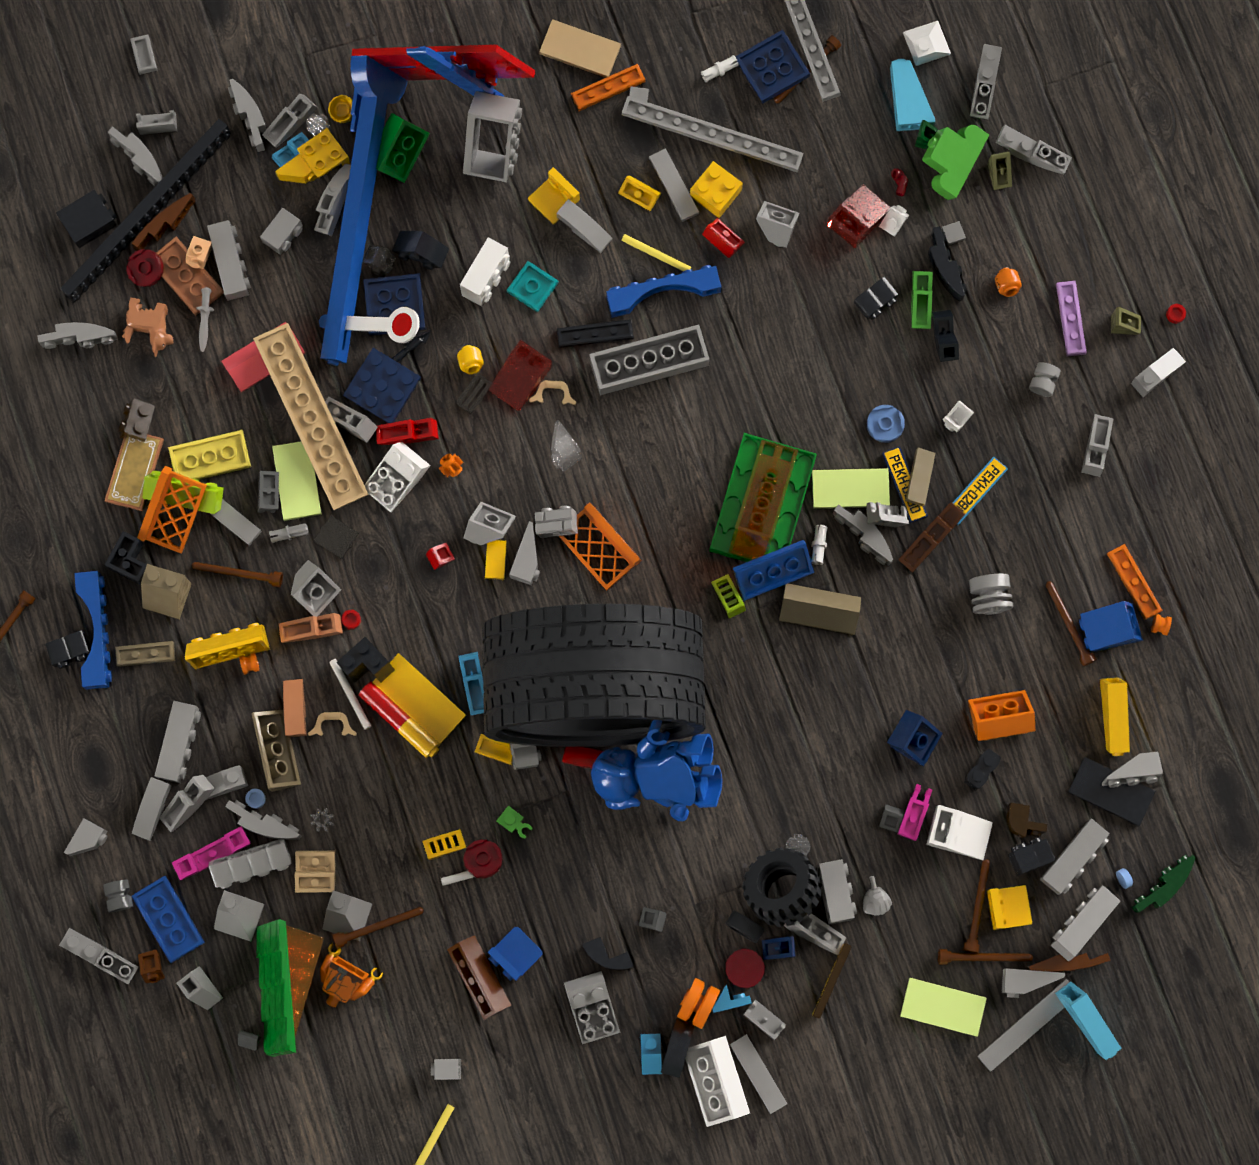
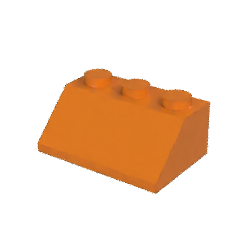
M1025 690L968 700L973 728L978 741L1035 731V712Z

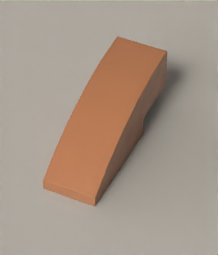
M336 613L318 617L310 616L279 623L281 643L316 639L343 633L341 616Z
M303 679L283 681L285 736L287 738L307 736Z

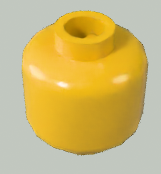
M466 345L457 354L459 367L463 372L475 374L482 368L484 361L479 348Z

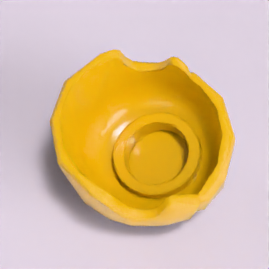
M339 95L330 101L328 112L334 121L346 123L352 120V98L346 95Z

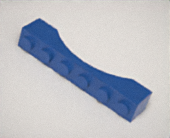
M706 265L701 267L700 270H685L679 275L668 274L664 278H650L640 284L633 282L628 284L627 287H612L609 291H606L611 318L630 314L641 301L662 291L684 290L702 297L721 293V283L716 266Z
M98 571L75 573L76 593L87 605L94 627L91 651L81 667L82 687L86 690L109 687V682L112 681L111 671L108 670L110 653L106 648V644H109L108 632L105 633V625H108L107 614H104L106 596L103 595L102 588L105 587V579Z

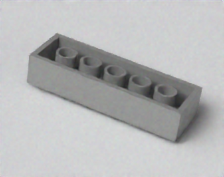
M695 325L590 354V363L599 394L603 395L709 366V356L700 326Z

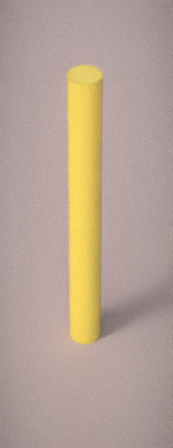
M626 234L622 238L623 242L681 271L691 269L690 266Z
M447 1104L415 1165L425 1164L455 1107Z

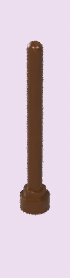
M833 35L826 40L825 47L823 48L826 56L830 52L837 51L842 46L840 41ZM808 64L806 67L808 71L811 72V69ZM798 84L777 95L774 99L775 103H781Z
M199 562L192 563V568L195 570L267 581L274 587H281L283 581V572L274 571V573L266 574Z
M1051 581L1046 582V588L1080 652L1079 656L1081 659L1079 660L1082 666L1093 663L1097 659L1094 653L1087 650L1054 584Z
M25 590L19 595L20 599L18 601L20 602L0 628V641L24 608L30 604L32 605L36 600L35 597Z
M988 859L982 861L970 936L967 942H964L963 950L971 953H979L980 949L977 937L990 866Z
M417 907L346 934L344 932L341 934L337 932L332 934L333 942L336 949L343 948L347 941L421 915L424 910L422 907Z
M947 949L938 950L939 965H947L952 961H1032L1033 959L1032 954L951 953Z

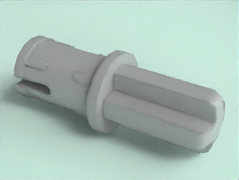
M304 523L291 527L287 525L286 528L269 531L270 536L278 535L277 537L270 538L271 542L274 543L286 539L290 541L294 537L307 535L308 527Z

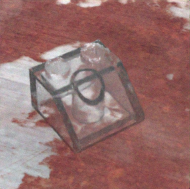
M556 421L551 446V461L557 469L561 468L564 472L582 459L581 449L560 421Z

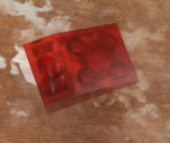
M863 184L828 218L827 226L852 247L856 248L884 218L891 207Z
M520 340L488 390L517 411H520L552 368V361Z

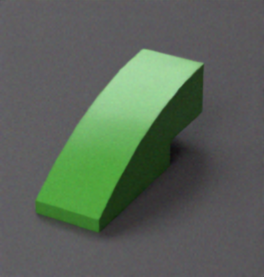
M912 271V328L931 329L933 272Z

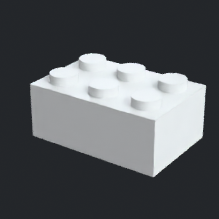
M489 237L487 238L460 284L463 297L481 307L484 302L487 303L489 301L493 286L497 287L501 280L500 275L502 271H506L510 265V255L507 247Z

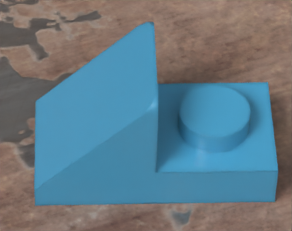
M726 985L713 1006L712 1013L751 1004L750 996L745 997V993L734 995V1000H730Z
M641 1034L642 1075L662 1074L660 1034Z

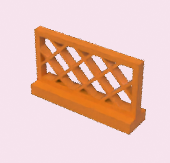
M165 466L160 473L137 538L143 542L148 540L182 554L207 485L173 472L172 468ZM172 478L180 480L183 487L174 490L171 484ZM192 486L201 488L200 494L192 497L188 488ZM185 489L189 499L180 502L176 493ZM172 494L176 504L168 507L165 497ZM191 502L194 510L186 514L182 505ZM178 506L182 516L174 518L170 509ZM166 511L170 520L162 523L159 514ZM184 518L188 526L180 530L176 521ZM172 523L176 532L168 535L164 526ZM160 528L164 537L160 539L153 537V530ZM178 535L181 540L180 547L173 545L170 538Z
M590 502L577 515L578 530H589L588 541H579L578 533L575 534V540H567L564 535L559 536L606 590L610 589L628 571L642 561ZM584 515L590 519L589 528L579 527V519ZM592 530H598L602 533V542L591 541ZM578 543H588L587 554H579L577 551ZM591 544H601V555H590ZM604 544L614 546V556L604 555ZM590 557L601 558L600 569L590 566ZM603 558H614L613 569H603ZM617 558L625 559L629 565L624 570H617ZM603 571L613 572V580L608 584L602 580Z

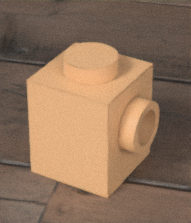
M193 236L186 253V263L193 268L204 269L211 252V242Z

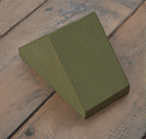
M1010 152L991 155L987 165L993 189L1012 187Z
M1116 307L1111 315V333L1141 334V316L1121 307Z

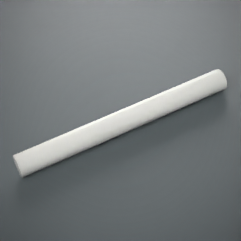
M333 659L329 663L364 730L371 727V724L342 669L336 663L337 659Z

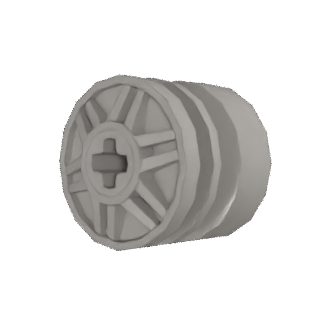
M989 574L969 580L970 593L980 595L971 600L972 604L976 605L972 608L973 613L992 615L1013 608V602L1008 601L1012 599V595L1003 593V591L1011 588L1008 574Z

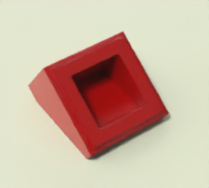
M447 543L435 546L426 553L434 570L455 559Z

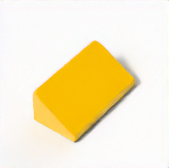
M627 176L618 194L651 211L661 192L632 176Z

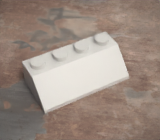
M726 1036L689 1047L685 1059L706 1126L708 1127L749 1114V1108Z

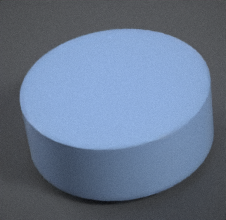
M251 789L246 794L245 800L248 806L258 809L265 804L266 796L260 789Z
M1122 868L1116 871L1117 879L1124 889L1133 885L1132 877L1126 869Z

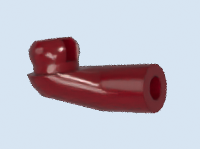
M895 168L891 171V176L898 185L896 195L905 196L908 178L902 170Z

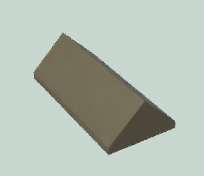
M786 584L779 621L855 635L860 614L861 597Z
M284 710L251 713L268 789L274 792L301 785L291 737L287 738L285 736Z

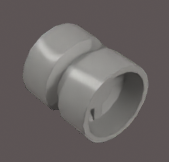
M1039 362L1034 372L1036 377L1032 378L1029 389L1038 395L1051 397L1056 386L1054 382H1057L1061 370L1049 363Z

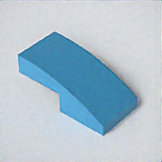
M302 132L287 141L286 146L272 154V159L279 167H282L300 154L297 148L309 141V139Z

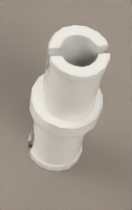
M733 55L701 71L704 81L708 82L719 75L723 76L725 72L739 66L738 62H736V57Z
M816 525L815 537L811 545L813 547L811 563L822 565L824 549L827 548L825 541L828 527Z

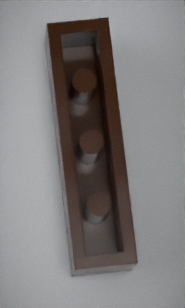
M475 935L447 949L484 1020L511 1006Z

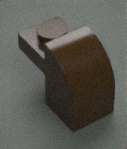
M1010 803L1007 808L1006 822L1014 835L1025 838L1027 831H1029V835L1041 836V833L1047 832L1048 824L1028 821L1029 805Z

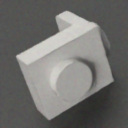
M899 205L897 207L892 206L879 227L896 236L905 220L909 217L906 213L907 210Z
M958 401L947 416L943 418L944 425L953 432L955 430L958 432L974 412L961 401Z

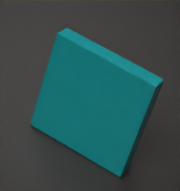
M527 261L508 287L507 293L538 312L559 281Z

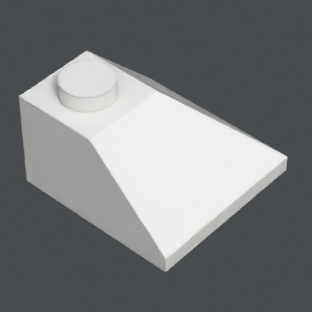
M938 21L903 32L916 66L951 54Z

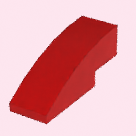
M433 418L415 421L409 419L377 425L378 428L376 429L378 445H390L399 442L405 444L438 439L437 421Z

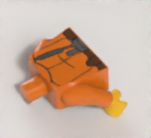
M330 944L328 947L329 955H326L320 967V976L323 983L322 990L329 994L326 1003L336 1007L339 1001L347 1003L349 1000L355 1001L366 995L375 984L374 981L381 979L383 972L379 977H375L373 972L377 968H374L369 978L368 973L338 956L341 953V948L336 952H332L334 944Z

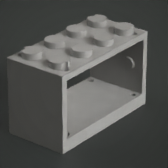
M478 91L475 92L467 117L463 174L507 182L509 175H513L514 164L517 163L518 153H516L519 146L517 134L519 135L521 123H518L522 116V108H519L520 100ZM481 119L509 124L505 147L506 155L478 150Z

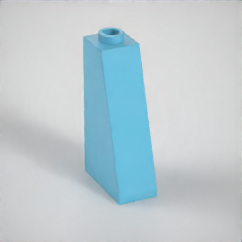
M905 59L892 61L890 74L896 131L919 130L922 120H926L934 126L935 117L911 61Z
M1072 982L1055 993L1097 1054L1105 1060L1115 1056L1121 1047L1087 993Z

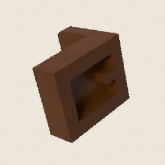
M157 949L138 954L140 973L145 983H156L159 980L165 979Z

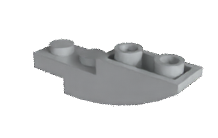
M988 44L983 45L973 93L971 117L986 120L989 118L1002 47Z
M230 79L231 86L228 87L230 97H234L236 102L233 104L235 115L239 114L241 120H245L247 130L251 129L252 135L249 138L252 147L256 146L258 152L264 151L260 133L265 132L267 129L260 110L250 94L238 82Z
M1007 125L1002 127L995 142L1010 150V154L1019 159L1060 174H1065L1072 158L1039 140L1036 142Z
M114 127L108 131L111 137L110 141L116 147L121 146L124 148V152L132 158L133 169L140 175L144 173L148 177L147 180L156 186L163 177L152 154L142 141L132 132L126 138Z
M345 164L339 169L319 200L316 211L320 212L314 229L319 233L329 236L333 235L341 209L346 200L351 169L350 164Z
M78 322L55 324L56 332L37 335L39 344L46 349L55 348L59 344L71 345L75 341L81 347L92 348L95 344H111L114 340H118V336L111 329L95 324Z
M838 504L833 512L834 519L842 525L845 523L849 526V530L856 536H862L859 544L863 551L868 554L871 552L876 556L875 559L879 563L889 566L893 558L885 539L876 526L868 524L867 517L859 510L853 516Z
M229 800L225 806L241 816L237 824L256 834L285 840H299L302 837L298 834L299 829L291 824L288 827L281 823L283 819L275 814H272V816L266 814L263 820H261L262 815L254 810L249 813L244 809L246 805L238 800L234 803Z
M71 928L68 929L59 946L126 984L130 983L138 969V966Z

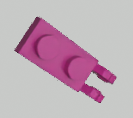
M916 784L913 795L909 799L897 835L916 841L932 793V789L928 788L923 802L917 800L921 790V785Z

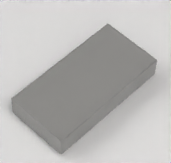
M149 35L131 38L139 75L157 71Z

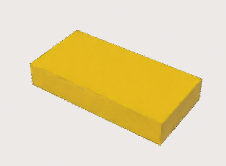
M495 540L487 543L485 579L505 578L506 541Z
M484 734L480 735L475 753L512 765L510 743L489 739Z

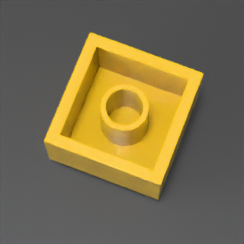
M713 161L690 189V196L720 218L742 191L743 183Z

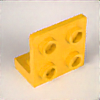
M328 128L297 148L317 178H320L339 164H342V166L350 164L348 155Z
M553 167L548 172V179L528 197V201L546 219L555 224L559 220L557 218L559 209L568 199L576 204L580 200V193Z
M1025 885L1002 889L995 888L987 891L993 930L1032 924Z

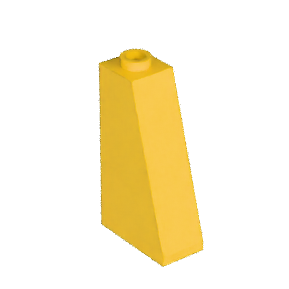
M1120 678L1100 679L1106 750L1112 753L1113 756H1123L1125 752H1130L1127 682Z

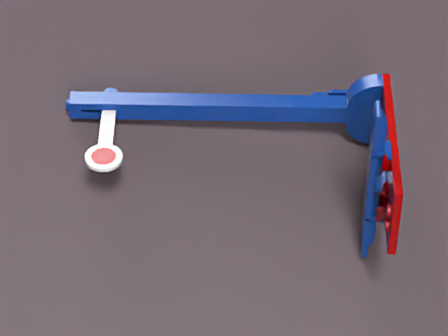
M463 45L352 49L351 77L355 88L351 107L352 122L350 131L356 132L328 313L327 315H322L319 319L320 327L325 329L320 358L327 361L328 365L338 366L339 363H347L351 331L387 332L393 341L406 343L415 337L419 329V317L414 310L408 307L396 309L390 317L354 316L387 104L397 103L402 98L408 80H449L473 96L478 91L505 97L493 89V86L497 85L498 78H534L535 70L500 46Z

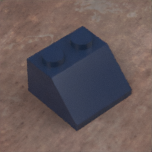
M906 710L887 743L897 752L924 766L943 733L923 716Z

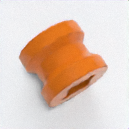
M1155 614L1151 632H1161L1167 636L1172 618L1168 616L1164 618L1159 614Z
M255 652L251 653L250 656H239L244 675L250 671H259Z

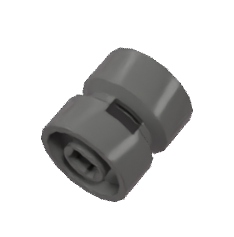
M119 880L103 885L104 894L109 898L106 901L109 913L134 907L132 896L128 895L130 891L128 880Z

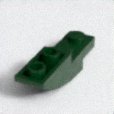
M1185 854L1176 861L1178 863L1173 868L1168 866L1162 870V876L1158 878L1162 885L1156 884L1150 889L1151 893L1145 897L1143 894L1135 899L1134 902L1136 904L1131 907L1134 912L1139 913L1150 904H1153L1157 909L1168 902L1189 876L1195 856L1187 857Z

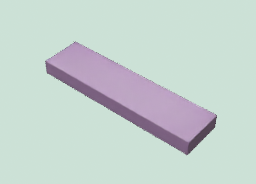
M1076 281L1059 282L1056 284L1066 355L1086 354V346Z

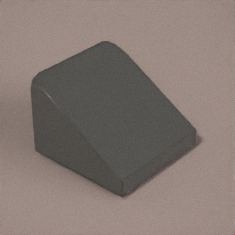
M885 805L879 827L898 833L904 810Z
M643 907L639 926L662 932L666 913Z
M241 1030L238 1034V1045L255 1051L258 1048L261 1037Z

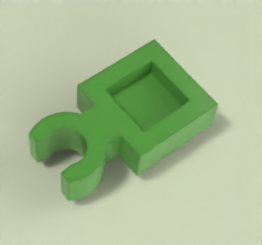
M510 806L504 810L497 820L500 825L511 833L516 829L519 836L523 839L526 838L522 833L524 828L532 831V827L529 824L521 823L524 817Z

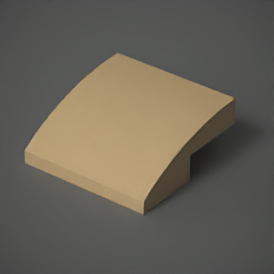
M335 850L296 851L295 893L335 891Z

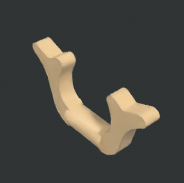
M543 381L540 383L537 393L529 399L530 403L536 401L543 403V390L554 388L564 391L563 405L567 403L576 405V401L570 396L568 385L563 381Z
M341 712L321 713L317 718L315 727L308 732L309 736L315 734L322 736L321 725L323 721L341 720L344 724L343 736L347 734L357 735L351 729L347 716Z

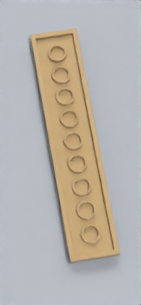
M286 323L253 338L333 510L335 511L367 496L368 492L289 324Z

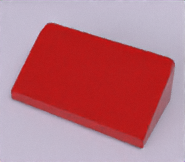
M718 218L707 225L702 233L708 241L728 258L732 257L745 243Z
M565 747L562 763L592 769L596 758L603 751L585 747Z

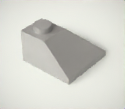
M764 201L756 220L769 242L778 247H787L799 213Z
M480 502L468 521L463 538L478 545H484L501 539L505 536L516 516Z
M307 560L295 574L291 595L308 612L317 617L341 589L319 567Z
M224 890L217 909L214 929L252 941L265 904Z
M333 890L327 906L323 930L332 933L340 932V934L344 932L346 934L365 927L372 903ZM358 937L354 940L360 941L361 937Z

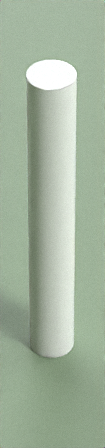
M465 871L443 877L441 881L444 886L470 879L474 876Z

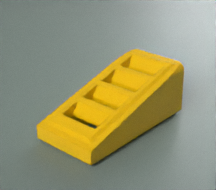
M460 829L423 840L428 860L466 848ZM456 835L459 846H455L452 836ZM446 838H449L452 847L450 849L447 847ZM441 840L444 848L443 851H440L437 841ZM431 843H434L437 853L432 852Z

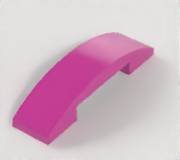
M241 826L192 854L179 858L172 862V865L179 879L183 880L209 868L210 861L237 853L251 843Z

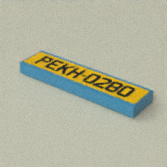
M995 457L987 463L954 500L953 503L966 513L957 525L964 520L1008 470Z

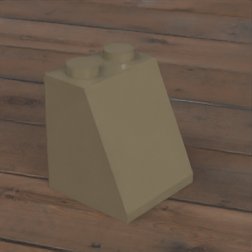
M147 564L141 581L143 609L180 620L192 583L183 574Z

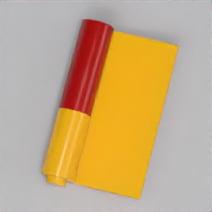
M398 653L390 662L395 671L381 683L377 678L373 682H369L360 691L358 696L425 758L429 756L432 758L439 751L438 746L465 718L466 714Z

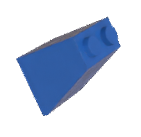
M1122 601L1080 614L1079 624L1086 634L1084 642L1087 649H1090L1092 652L1143 640L1133 603Z

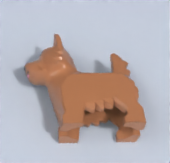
M130 297L129 310L126 314L127 326L123 330L124 334L122 337L125 338L126 343H129L134 331L150 334L152 351L155 357H157L159 350H163L167 345L173 344V336L166 333L167 305L157 303L154 310L146 308L144 311L142 304H139L140 299Z

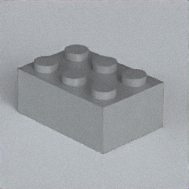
M843 859L818 864L816 868L822 883L821 891L828 925L854 919L857 910L855 902L851 903L850 896L853 894L851 883H847L846 876L849 875L847 863L843 864Z

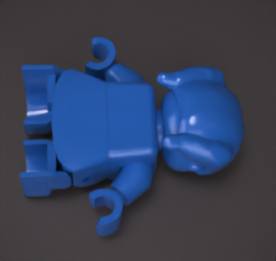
M653 720L647 736L637 745V754L629 749L621 750L620 747H613L603 751L596 758L591 770V779L596 792L605 800L608 808L622 810L640 806V801L634 798L639 790H641L644 799L654 800L656 803L667 808L671 806L670 815L677 821L683 822L687 819L689 810L686 805L691 806L695 804L699 808L717 807L722 790V773L719 765H711L714 749L710 734L694 735L691 741H672L667 743L670 733L667 731L664 733L659 732L662 720ZM697 766L702 768L700 772L692 771L690 767Z

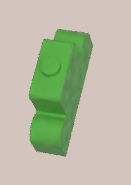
M976 125L963 127L957 133L948 127L937 130L934 137L929 140L927 145L929 147L922 158L924 163L939 172L931 182L935 192L947 200L957 198L989 137L988 133Z

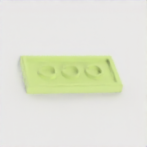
M302 442L272 446L276 472H279V494L283 520L322 515L316 473Z
M888 468L812 470L813 509L836 508L838 504L843 508H866L869 502L890 505Z
M909 978L900 1017L978 1037L987 998Z

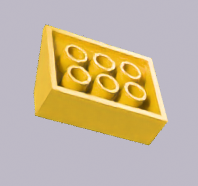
M253 623L248 625L246 629L234 628L229 630L227 634L215 633L210 635L208 639L191 640L192 643L186 645L185 660L194 669L236 659L242 655L247 656L254 652L259 653L270 650L265 627L262 624Z

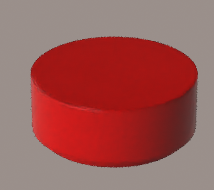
M1173 304L1168 308L1166 317L1171 323H1181L1186 317V310L1180 304Z
M347 610L342 614L341 622L345 628L353 630L360 625L361 617L357 611Z

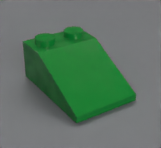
M391 113L383 128L376 169L405 183L430 133Z

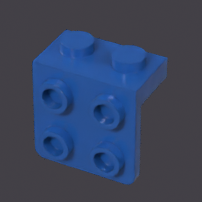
M514 927L495 947L488 951L491 955L488 959L496 967L500 964L505 969L502 973L510 981L513 978L517 981L543 955L542 950L519 927Z

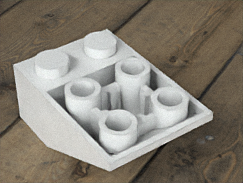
M403 442L392 445L364 486L369 495L388 511L392 512L420 481L430 465Z
M938 805L935 808L926 845L984 860L993 822Z

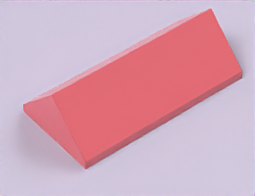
M293 333V335H294V337H295V339H296V341H297V343H298V345H299V347H300V349H301L302 354H305V351L303 350L301 344L299 343L298 339L296 338L295 334ZM254 341L221 361L241 393L270 375Z

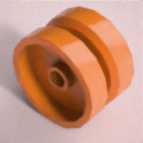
M695 978L691 988H688L680 1004L682 1007L677 1017L687 1021L694 1011L696 1014L692 1023L694 1026L702 1029L720 990L710 986L705 995H702L705 982Z

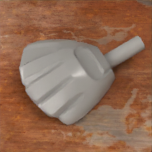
M870 876L872 888L864 896L863 910L866 914L874 916L883 915L889 911L892 901L881 887L876 886L875 877Z

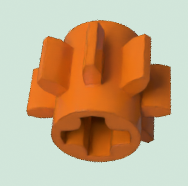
M446 454L440 460L442 466L439 467V470L446 477L449 475L455 477L462 471L460 465L463 461L456 454Z

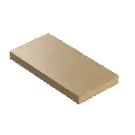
M552 19L539 54L607 78L610 76L621 48V43Z

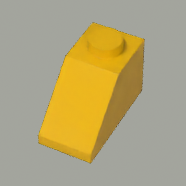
M300 154L275 171L280 181L306 184L317 178Z

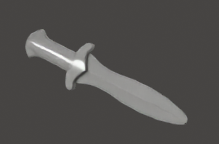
M208 287L201 289L202 306L196 307V310H200L201 314L199 328L201 352H204L207 344L208 317L210 311H214L212 307H209L212 290Z

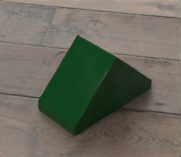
M922 120L914 147L927 150L929 140L934 137L938 129L926 120Z

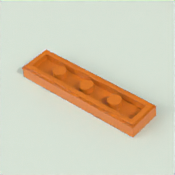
M636 64L571 93V97L578 111H581L622 93L631 87L646 82V79L639 65Z
M1123 544L1108 552V557L1144 620L1162 612L1163 610L1126 545Z

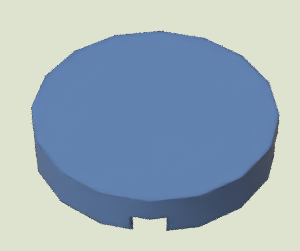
M891 405L875 407L867 419L869 434L879 442L889 443L896 440L902 434L905 427L902 413Z

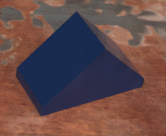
M794 936L762 940L763 960L794 958Z

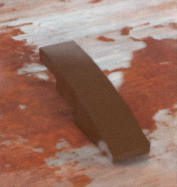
M189 193L160 212L131 243L134 249L137 251L144 249L151 238L158 242L168 227L175 231L196 202L194 196Z
M951 501L899 558V561L913 573L966 513Z
M1083 953L1067 961L1059 954L1028 966L1026 969L1045 972L1072 971L1092 967L1111 961L1108 953L1093 959H1089L1087 953Z

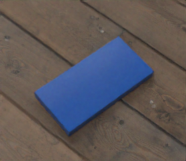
M804 540L733 568L743 601L814 573Z
M166 875L132 895V899L171 964L205 943Z

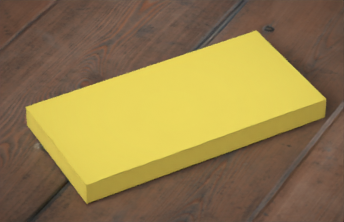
M243 430L168 447L173 472L191 479L199 480L251 467Z

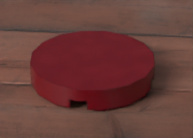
M140 249L129 257L126 271L129 279L134 284L150 287L161 279L164 265L161 257L156 252Z
M481 839L474 841L467 847L463 861L465 868L471 875L484 879L493 876L499 871L502 866L503 857L496 843Z
M737 950L729 956L726 962L725 972L727 978L733 985L739 988L755 986L764 975L763 960L753 950Z

